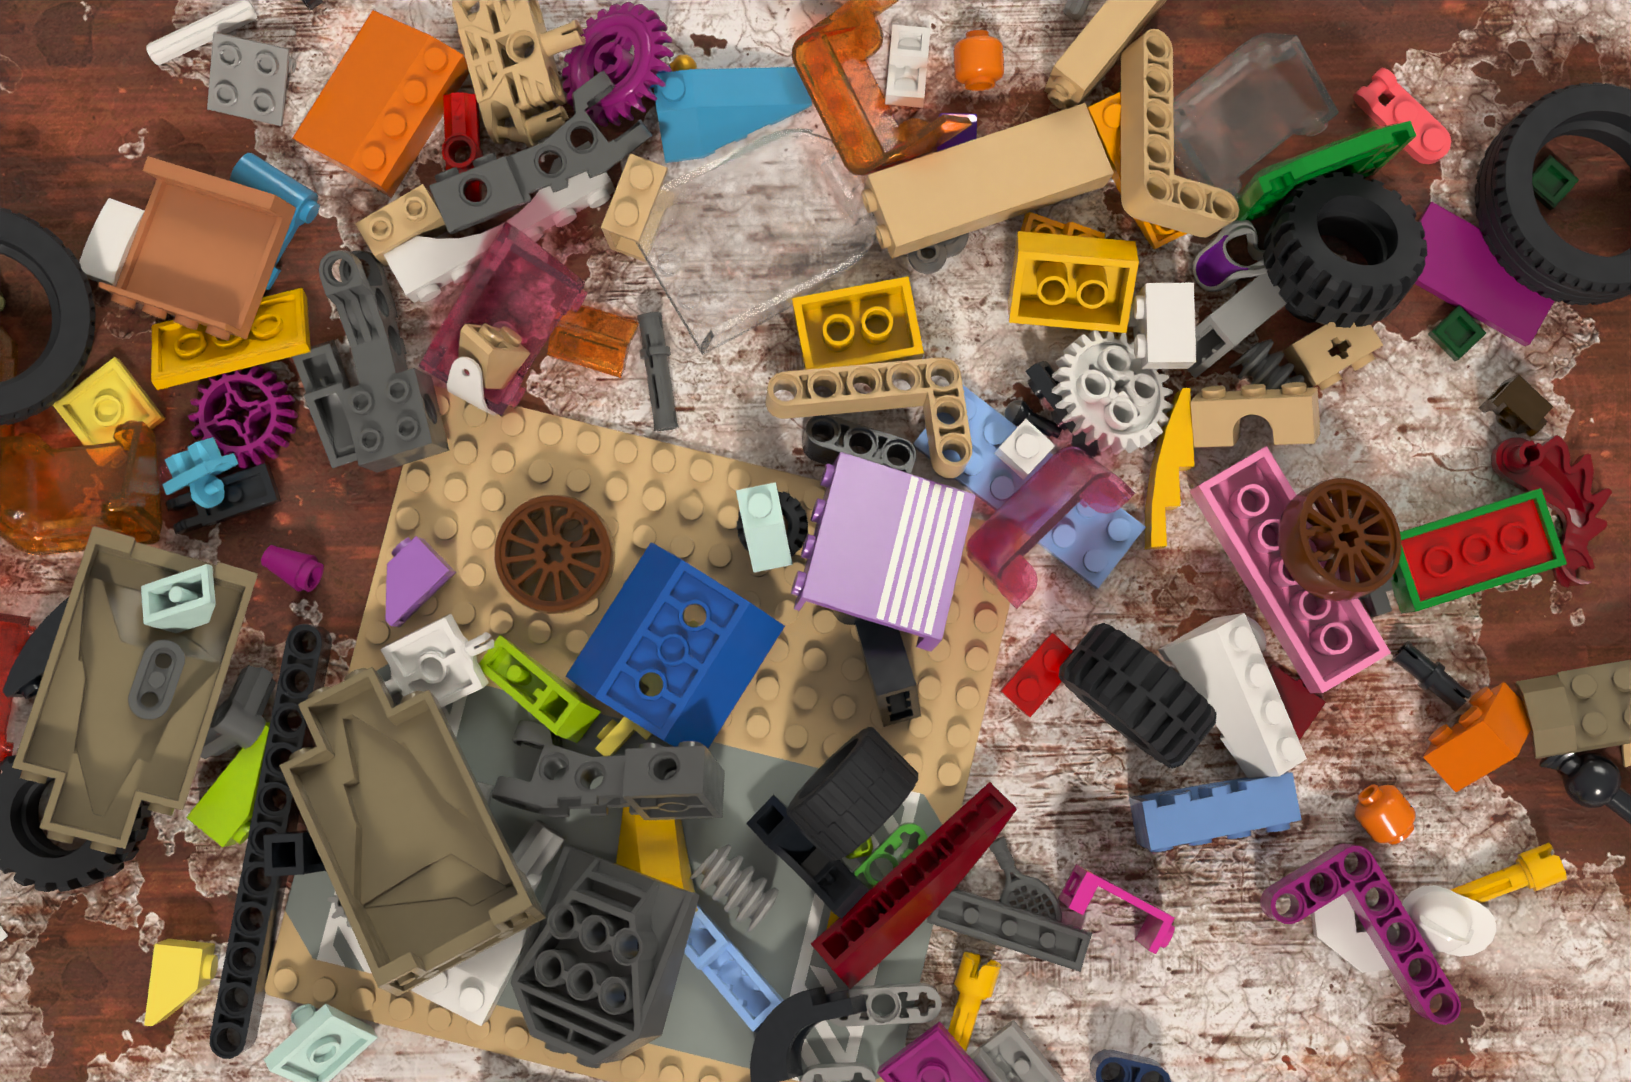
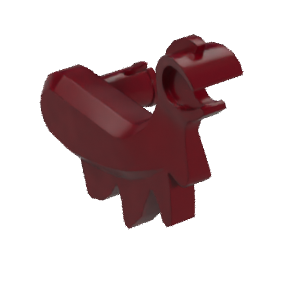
M1558 435L1550 437L1543 444H1534V441L1521 437H1512L1499 442L1491 454V466L1494 472L1500 478L1523 492L1541 488L1547 507L1559 514L1562 520L1563 532L1560 544L1567 564L1552 569L1557 583L1565 588L1592 583V581L1578 579L1576 577V569L1580 566L1585 567L1586 570H1593L1595 568L1587 546L1591 539L1607 527V521L1596 518L1595 515L1607 502L1612 491L1609 488H1604L1591 494L1594 475L1591 454L1579 456L1570 466L1568 446Z

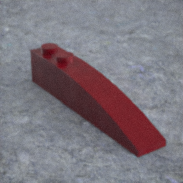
M989 782L869 890L842 919L838 918L811 943L813 948L849 989L853 988L910 936L946 899L994 842L1016 812V807Z

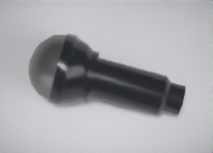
M1013 400L1006 407L1005 418L1015 426H1019L1027 419L1042 434L1048 437L1058 438L1062 431L1055 422L1032 412L1033 409L1023 400Z

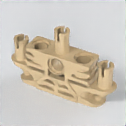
M452 0L453 12L475 95L490 138L496 144H503L506 138L514 142L525 143L529 148L538 145V140L551 136L566 123L564 120L569 119L567 112L561 106L566 104V99L553 55L586 43L585 37L580 36L584 34L580 23L577 20H573L571 23L547 31L538 0ZM479 2V11L472 13L470 9ZM534 44L532 54L525 58L526 49ZM553 102H555L556 104L559 105V106H558L557 108H555V109H553V108H554ZM540 106L543 107L545 110H550L545 113L539 114L541 113ZM512 117L515 126L505 127V119Z

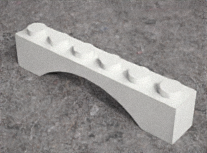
M588 141L583 145L577 147V149H588L590 148L591 144ZM560 158L554 160L549 174H554L560 170L562 166ZM587 172L566 179L569 185L568 188L555 193L552 192L550 186L538 191L531 202L519 213L503 224L483 233L462 238L446 239L416 236L385 253L384 257L405 295L414 303L418 300L420 302H427L441 293L440 288L453 281L456 284L471 278L475 274L474 269L488 262L489 265L502 261L509 255L508 251L519 244L527 246L538 241L543 236L542 232L554 225L562 227L569 224L577 217L576 213L588 206L590 208H597L606 203L611 198L610 194L615 192L607 172L589 179Z

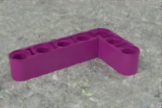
M1352 844L1336 845L1263 891L1260 898L1262 911L1267 917L1284 924L1299 922L1344 894L1416 1013L1430 1021L1443 1025L1452 1023L1458 1018L1461 1011V1002L1378 863L1367 849ZM1353 852L1357 857L1358 865L1353 872L1348 873L1344 868V860L1349 853ZM1320 873L1324 879V886L1319 893L1314 894L1310 889V880L1315 874ZM1375 887L1378 891L1379 899L1374 907L1369 908L1366 905L1365 896L1367 891ZM1286 893L1291 901L1290 908L1286 913L1280 915L1276 910V901L1280 895ZM1393 923H1397L1400 929L1399 937L1390 943L1387 939L1388 927ZM1418 958L1421 963V970L1417 976L1411 978L1408 973V966L1413 959ZM1436 994H1440L1442 1005L1437 1012L1432 1013L1430 1010L1431 998Z

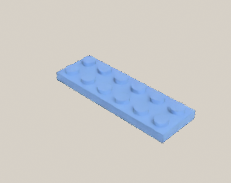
M963 385L972 442V456L963 473L954 479L1018 529L1024 531L1028 537L1087 583L1098 589L1146 527L1050 452L1024 480L1020 478L994 454L1002 443L1015 431L1017 426ZM944 412L937 414L941 422L945 424L955 423L954 418L950 414ZM925 428L915 440L913 446L931 460ZM949 449L942 451L947 460L951 462L961 461L956 451Z

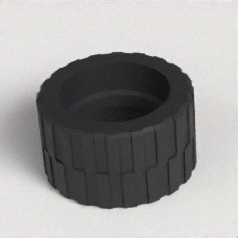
M867 727L841 746L808 779L789 803L786 813L832 860H840L868 840L896 812L916 786L918 772L873 727Z

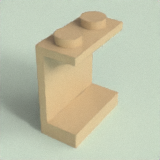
M630 153L601 226L611 250L647 262L674 193L673 188L663 185L668 167Z

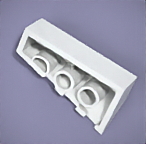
M1245 613L1213 618L1158 649L1165 661H1171L1180 673L1179 675L1189 682L1213 706L1217 713L1216 726L1222 733L1220 739L1248 778L1278 777L1307 759Z

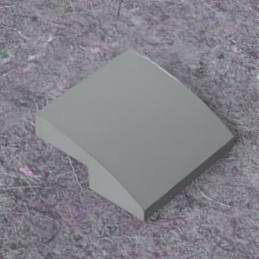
M1014 1019L969 1055L991 1082H1065Z

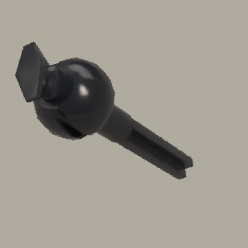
M1569 753L1541 759L1540 767L1560 770L1564 773L1563 784L1566 793L1575 803L1588 808H1599L1605 805L1631 825V794L1620 787L1621 776L1619 769L1610 758L1598 753H1586L1578 756L1576 753Z

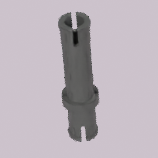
M649 312L637 316L643 348L639 353L640 359L644 360L654 431H668L679 428L668 356L671 355L670 346H666L661 312Z

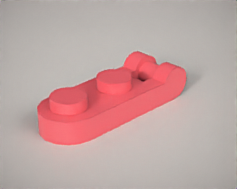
M1380 68L1372 76V82L1367 87L1362 86L1353 95L1355 103L1379 126L1411 121L1417 136L1403 149L1419 163H1436L1450 150L1451 137L1446 128L1397 83L1395 75L1388 69ZM1382 93L1390 100L1386 106L1382 105L1378 99Z

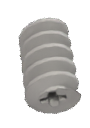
M727 844L719 849L716 848L690 876V879L703 874L704 878L700 888L705 890L715 885L716 889L712 899L716 901L727 896L728 899L724 910L728 912L738 906L740 910L736 921L739 923L750 917L752 920L747 930L750 932L773 907L779 891L775 887L764 893L763 890L767 879L763 876L752 882L751 879L755 868L749 866L740 871L739 868L743 857L738 855L730 860L727 859L731 850V846Z

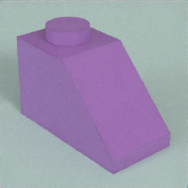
M417 536L412 540L408 537L401 541L391 552L394 557L387 563L385 621L393 627H401L457 573L425 539Z

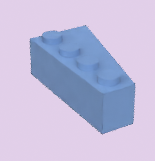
M1286 772L1278 777H1243L1129 797L1137 844L1148 849L1149 852L1167 851L1173 849V846L1187 843L1189 846L1208 844L1212 842V838L1226 835L1228 839L1251 836V830L1266 828V832L1284 831L1290 829V822L1301 820L1293 772Z

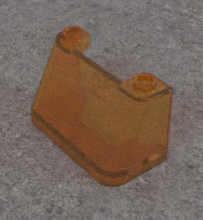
M130 420L115 427L113 435L115 442L53 449L39 435L25 432L17 436L0 437V537L16 549L34 555L85 551L93 526L134 537L135 541L141 544L157 543L160 540L163 521L155 433L143 421Z

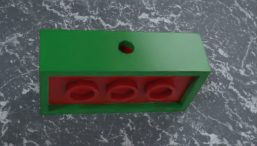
M1542 489L1518 494L1400 531L1401 556L1391 584L1400 613L1402 614L1417 612L1566 565L1567 562Z

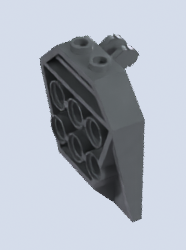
M564 846L540 905L546 918L532 925L510 982L530 1035L545 1042L546 1049L561 1054L570 1053L577 1057V1063L590 1068H600L602 1063L619 1061L662 1036L700 894L684 890L594 856L576 847Z

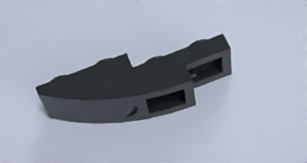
M69 597L43 620L20 651L3 688V693L7 698L24 697L29 699L37 695Z

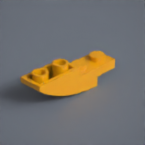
M1120 91L1087 108L1114 172L1112 179L1121 195ZM1134 218L1153 249H1157L1187 234Z

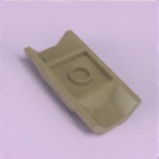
M1631 660L1561 671L1556 675L1516 681L1517 692L1523 700L1531 728L1535 759L1631 743Z

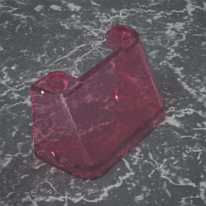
M505 221L429 344L418 367L447 384L451 366L459 355L460 331L465 323L481 326L486 323L497 328L509 327L522 338L520 344L530 352V355L504 390L483 387L484 400L488 409L502 416L508 405L515 409L526 391V388L521 386L524 376L562 316L566 315L569 310L576 313L588 294L587 291L583 290L585 281L520 229Z
M1063 447L970 537L966 547L967 556L990 583L1018 609L1033 594L1038 582L1036 571L1024 556L1078 503L1083 508L1089 506L1096 512L1107 514L1120 509L1135 492L1120 477L1079 447Z

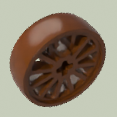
M1347 478L1329 479L1316 483L1298 493L1285 507L1280 518L1278 544L1283 562L1294 580L1303 589L1316 597L1329 601H1348L1360 598L1383 586L1392 577L1398 566L1401 556V535L1396 518L1385 500L1364 483ZM1313 503L1315 504L1319 512L1312 508ZM1308 522L1313 526L1307 529L1306 523ZM1309 539L1314 542L1317 549L1316 552H1313V550L1311 549ZM1327 561L1324 568L1319 564L1321 562ZM1338 566H1339L1340 580L1335 577V573H1336V571H1337V569H1338ZM1355 573L1359 579V582H1356Z
M555 494L530 499L511 512L498 532L494 549L496 571L506 591L525 607L547 614L573 612L593 602L603 592L612 576L616 555L614 539L604 519L586 503L570 496ZM556 508L568 509L567 513L562 515L554 526L552 511ZM544 510L548 533L546 537L531 520L533 515ZM573 520L580 521L583 524V536L575 542L567 541L563 534L565 525ZM524 522L539 539L538 543L516 536V532ZM595 530L600 541L599 544L586 546L592 537V531ZM514 541L535 550L533 554L510 557L511 545ZM562 545L560 553L564 556L563 561L560 563L552 561L549 564L551 556L547 553L550 547L558 549ZM601 551V560L598 568L575 559V554ZM536 560V564L518 578H515L511 568L513 563ZM572 565L595 573L594 579L586 588L570 570ZM543 569L534 594L531 596L523 589L522 584L539 570ZM563 572L579 591L576 596L566 600L564 599L561 573ZM553 573L556 600L545 601L541 598L550 574Z

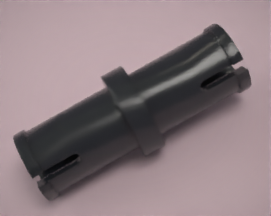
M1410 641L1404 643L1397 651L1399 654H1395L1392 658L1393 662L1399 664L1419 681L1418 686L1420 688L1432 691L1449 705L1453 711H1457L1466 702L1464 698L1468 699L1472 694L1470 690L1464 688L1444 671L1445 666L1443 664L1431 661L1415 648Z

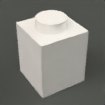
M1025 419L994 454L1024 480L1055 445Z

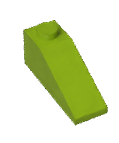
M501 635L494 642V648L489 649L478 663L486 676L555 735L578 743L601 713L598 708L575 689Z
M270 722L265 724L261 735L249 748H242L186 817L221 847L236 844V842L241 845L248 839Z

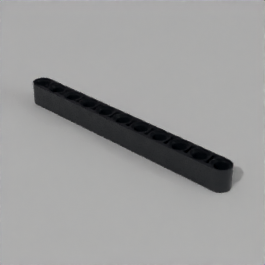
M300 624L295 626L289 632L286 639L210 1033L212 1052L223 1059L234 1058L249 1049L255 1043L258 1035L266 993L265 984L273 957L288 875L271 876L270 886L266 888L259 883L257 873L261 867L264 868L263 835H265L267 829L270 827L277 833L297 831L300 811L279 766L281 765L280 755L284 749L294 753L302 748L313 747L314 739L298 704L307 700L311 692L324 687L332 638L325 628L318 625ZM311 631L316 636L317 645L312 652L307 653L302 646V640ZM302 670L309 677V685L303 692L299 691L295 686V677ZM294 709L302 717V723L296 731L292 730L287 723V717ZM277 788L282 789L287 797V802L282 809L277 808L272 801V795ZM253 907L258 908L264 916V922L261 927L255 926L250 920V911ZM245 947L250 948L256 955L254 967L247 965L243 961L242 952ZM237 987L247 993V1006H242L236 1001L235 990ZM228 1028H233L239 1033L241 1037L239 1046L229 1042L227 1038Z

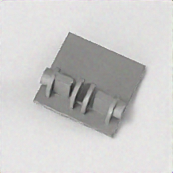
M213 32L207 110L282 126L287 74H293L296 69V59L290 58V49Z

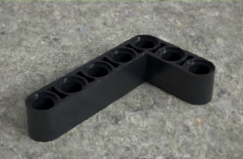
M831 415L813 416L806 424L802 448L805 455L815 462L833 465L839 453L843 452L909 474L912 473L916 460V450L912 443L904 438ZM823 434L830 441L819 442L813 436ZM861 446L867 453L857 454L850 447ZM888 458H899L905 465H893L889 462ZM833 610L834 616L840 622L847 625L859 624L864 620Z

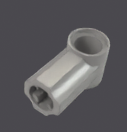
M540 820L535 821L512 854L518 868L526 875L533 891L543 878L542 872L565 841V838L559 832Z

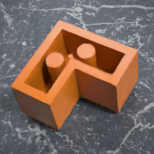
M1505 682L1491 690L1487 686L1480 689L1470 698L1469 703L1471 707L1459 718L1457 724L1449 727L1447 724L1439 727L1428 739L1431 744L1423 758L1455 792L1460 791L1516 758L1531 730L1523 701Z

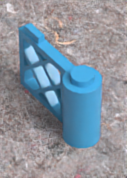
M247 153L234 166L230 181L274 194L296 207L266 287L267 290H270L281 272L280 269L276 268L281 256L298 227L304 223L309 224L315 219L319 212L320 204L317 203L318 195L316 192L253 153Z

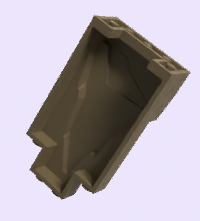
M96 526L92 527L12 768L22 770L20 778L46 784L48 777L55 778L39 827L49 830L47 838L72 844L74 837L90 840L89 848L115 854L117 847L126 849L141 800L149 802L147 810L170 816L173 815L174 808L184 809L258 573L220 562L214 565L138 543L134 537ZM205 564L212 565L216 605L209 623L179 633L144 624L141 595L142 585ZM169 640L181 647L185 656V664L168 711L160 718L144 720L134 715L130 710L128 704L129 692L145 649L155 641ZM161 654L155 659L156 666L161 669L168 668L172 663L171 658L166 654ZM151 692L145 693L141 698V702L146 707H154L158 703V697Z
M373 667L369 669L361 668L350 672L345 676V681L331 688L322 687L311 692L307 700L298 704L317 747L313 749L312 747L302 748L291 754L289 761L279 766L378 988L400 996L545 919L546 916L526 875L518 868L437 698L429 689L424 692L415 691L404 696L400 701L401 704L395 706L382 677Z

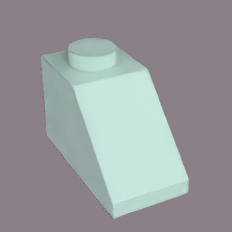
M776 482L736 490L753 573L793 565Z
M205 564L142 585L141 595L144 624L179 633L209 623L216 605L212 565Z

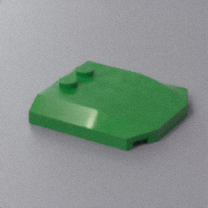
M1411 121L1374 126L1260 170L1236 197L1239 207V214L1236 220L1246 219L1253 221L1268 215L1290 190L1320 175L1326 177L1328 173L1343 172L1344 176H1349L1350 173L1364 175L1363 179L1375 175L1417 136Z

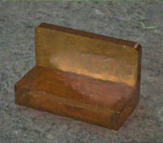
M567 300L552 323L547 355L621 378L626 368L629 347L638 331L639 323Z

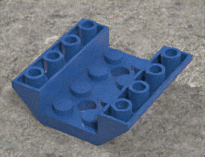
M651 542L565 677L666 743L678 747V744L681 742L695 741L709 749L785 625L682 559ZM698 604L704 607L706 621L703 625L690 627L685 623L683 614L690 605ZM647 673H656L661 677L663 688L658 695L647 696L642 692L640 681Z

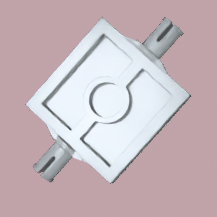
M449 614L386 645L380 650L390 666L392 679L384 682L387 689H389L390 695L393 696L400 692L404 697L415 691L424 692L429 689L437 698L442 708L484 688L489 682L477 662L476 655L494 648L493 639L483 643L492 636L485 632L468 641L460 631L452 614Z

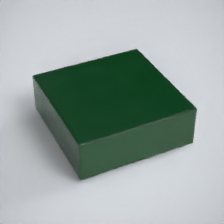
M1551 155L1547 156L1532 172L1534 197L1549 210L1554 209L1579 181L1576 176Z
M1460 305L1454 308L1428 333L1454 361L1459 360L1486 334Z

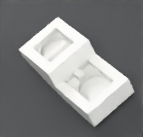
M892 24L885 105L923 108L930 28Z
M111 198L107 200L92 228L79 262L81 269L85 272L88 279L116 286L144 210Z

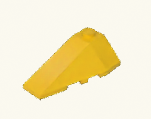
M623 807L616 864L695 893L693 880L690 879L691 869L681 819L644 820L640 815H631L629 807Z

